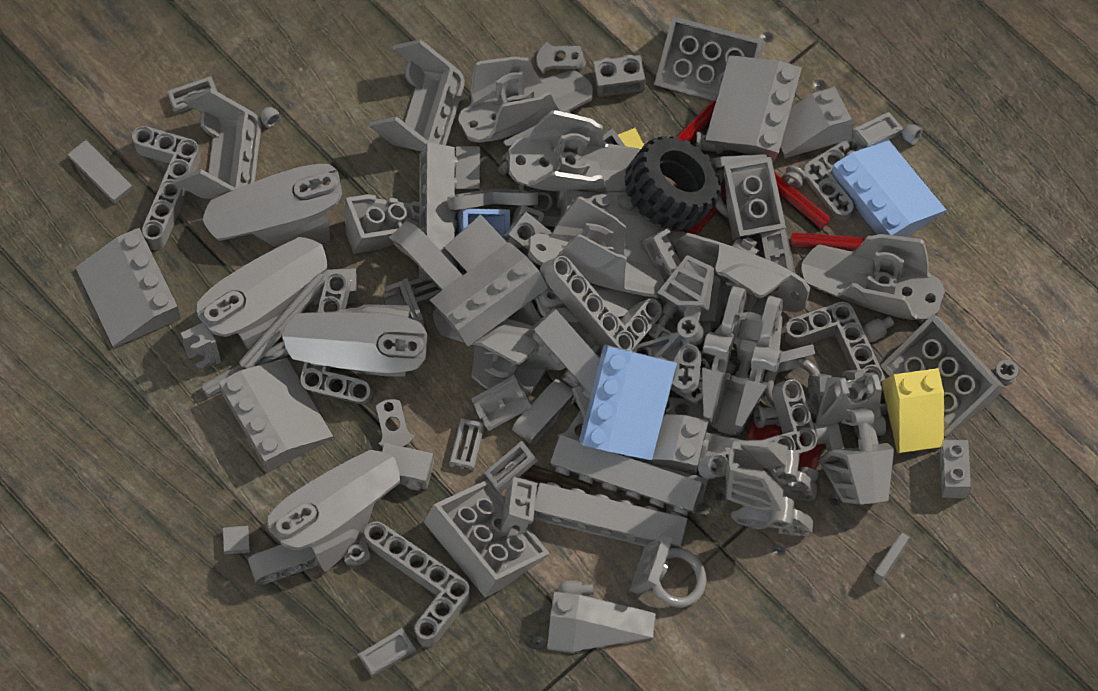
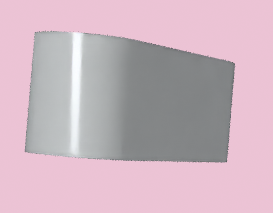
M559 378L555 379L531 404L532 408L526 410L518 418L512 430L531 446L535 445L576 400L572 389Z
M279 545L256 553L248 559L257 585L267 584L319 565L311 547L293 550Z

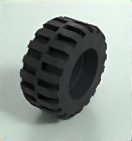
M667 136L653 138L644 144L627 166L624 177L625 186H627L626 192L628 197L632 198L631 203L634 208L637 207L640 210L639 213L643 217H648L651 223L655 225L658 223L664 229L673 228V230L678 231L691 229L704 219L719 200L721 181L720 176L717 175L715 164H711V159L707 154L704 155L698 146H692L689 141L685 139L681 141L678 137L674 136L669 138ZM665 177L674 181L681 190L671 185Z

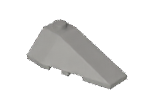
M375 195L347 197L344 200L346 236L353 254L375 251L394 245L389 237L406 221L419 228V202L413 201L410 204L398 202V199L389 198V200L376 199Z
M554 592L547 650L578 653L585 649H600L613 644H628L650 640L653 638L656 613L587 596Z

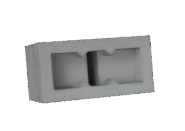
M625 55L621 58H602L599 61H594L593 73L598 97L644 91L645 77L640 55ZM632 71V72H635V73H634V74H628V73H626V72ZM609 74V75H611V76H610V77H604L603 75Z
M523 212L517 217L503 237L507 240V243L510 242L526 255L535 267H541V265L528 257L529 239L538 233L550 235L552 232L529 213ZM519 227L525 229L527 232V237L525 240H522L518 236L517 232Z
M943 440L940 448L942 498H967L971 487L968 440Z

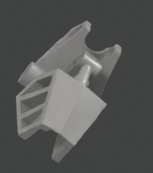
M687 255L657 292L665 305L657 324H654L648 331L653 340L637 344L632 352L638 353L640 350L645 349L649 352V356L676 362L677 365L670 390L693 405H701L703 403V384L700 366L704 364L705 368H711L708 362L713 361L715 356L703 353L701 349L704 347L708 332H711L712 328L720 326L722 280L714 275V268ZM676 313L682 319L677 326L678 332L672 333L665 328L669 320H672ZM698 387L701 393H698L694 398L691 392H695Z
M733 286L723 322L714 333L708 332L703 347V353L715 356L712 368H702L704 418L708 420V426L711 430L739 437L769 384L762 382L765 370L777 372L782 355L780 339L783 304L781 298L769 296L763 316L748 312L745 307L747 301L746 289ZM733 344H737V359L741 360L739 370L736 371L735 376L726 372ZM750 365H751L752 370H751V374H750V377H749L748 371H749V368H750Z
M862 370L844 371L842 378L826 374L810 375L808 377V391L817 418L816 422H813L817 436L816 445L825 444L827 453L819 460V463L841 501L852 504L888 501L894 449L888 443L879 444L877 437L884 436L886 433V422L880 410L882 389L878 375L875 373H865ZM838 422L854 426L859 448L844 449Z
M769 440L733 441L726 473V499L744 506L738 511L732 512L731 518L738 524L757 530L774 527L778 528V533L809 536L812 533L813 520L800 510L793 509V500H815L817 485L808 475L798 471L799 453L789 450L788 446Z

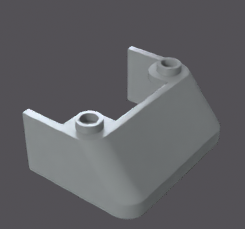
M421 39L394 45L393 50L408 61L406 78L415 87L405 122L398 117L369 122L368 127L392 145L421 152L427 142L446 146L464 87L463 74Z
M212 88L185 98V104L201 112V127L207 134L213 137L209 173L199 169L175 178L174 184L200 198L214 199L255 182L261 134L259 117L254 112Z

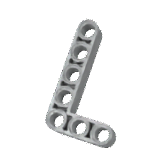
M140 126L132 134L136 152L141 156L169 163L142 228V233L149 249L160 250L167 243L188 193L187 190L174 184V179L181 177L176 176V174L183 172L185 173L183 175L197 171L201 157L198 145L194 140L147 126ZM142 140H148L145 143H140ZM165 146H171L169 149H162ZM186 153H193L192 155L185 156ZM169 193H176L174 196H167ZM161 213H168L166 216L159 217ZM154 233H158V234H159V235L156 236V237H150V235H152V234H154Z
M404 222L389 237L402 253L414 260L441 291L463 276L425 233L410 222Z
M559 256L541 265L540 273L544 281L602 349L604 345L632 351L662 315L660 302L651 298L635 303L620 320L567 257Z
M334 272L326 278L317 312H326L327 306L331 303L337 304V311L346 309L351 285L343 274ZM338 279L343 280V288L339 291H334L332 289L333 282ZM304 362L301 384L308 391L357 404H367L372 400L374 391L366 381L329 372L330 366ZM311 375H318V384L310 387L308 385L309 377ZM337 380H341L343 382L342 390L337 393L333 392L332 384ZM360 386H366L367 393L363 398H357L355 395L356 389Z
M838 302L788 321L785 341L794 348L835 335L851 370H862L865 373H875L878 375L882 389L881 399L885 400L881 381L886 378L850 304ZM837 315H845L847 319H839ZM820 322L824 324V327H817L814 323ZM798 330L802 334L794 335L791 331ZM852 335L857 339L849 340L846 336ZM862 356L866 361H858L856 357ZM886 403L880 404L881 415L883 416L888 413Z
M794 379L776 384L772 389V397L783 434L764 440L775 443L780 442L782 445L788 446L789 450H794L798 453L813 449L817 443V436L801 384ZM785 387L790 391L789 397L785 394ZM793 411H794V412L796 413V415H797V420H796V422H795V421L793 420V418H792V412H793ZM800 435H801V436L803 437V439H804V444H803V446H802V445L800 444V442H799V436H800ZM730 450L702 458L698 465L700 475L706 479L725 476ZM712 461L716 464V472L711 468Z
M370 523L365 529V539L368 548L437 596L415 625L418 643L423 647L434 646L470 600L468 583L383 523ZM380 533L383 535L379 540L371 539L373 534ZM395 547L403 549L399 554L391 553V550ZM415 561H420L423 563V566L413 568L411 564ZM436 575L444 577L441 582H433L431 580ZM456 589L464 591V594L459 597L453 596L451 593ZM440 609H446L449 611V613L446 616H439L436 614V612ZM429 628L434 632L430 636H423L421 631Z

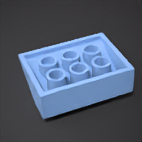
M889 140L853 152L833 164L832 176L850 197L853 206L877 235L886 234L908 237L947 211Z
M604 345L579 443L608 452L652 460L677 363Z

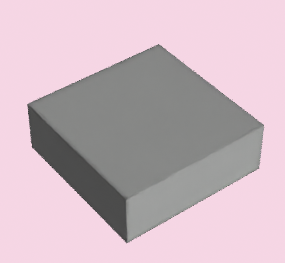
M248 526L223 528L225 554L250 552Z

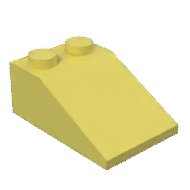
M939 368L894 374L881 381L897 454L940 448L944 440V391Z

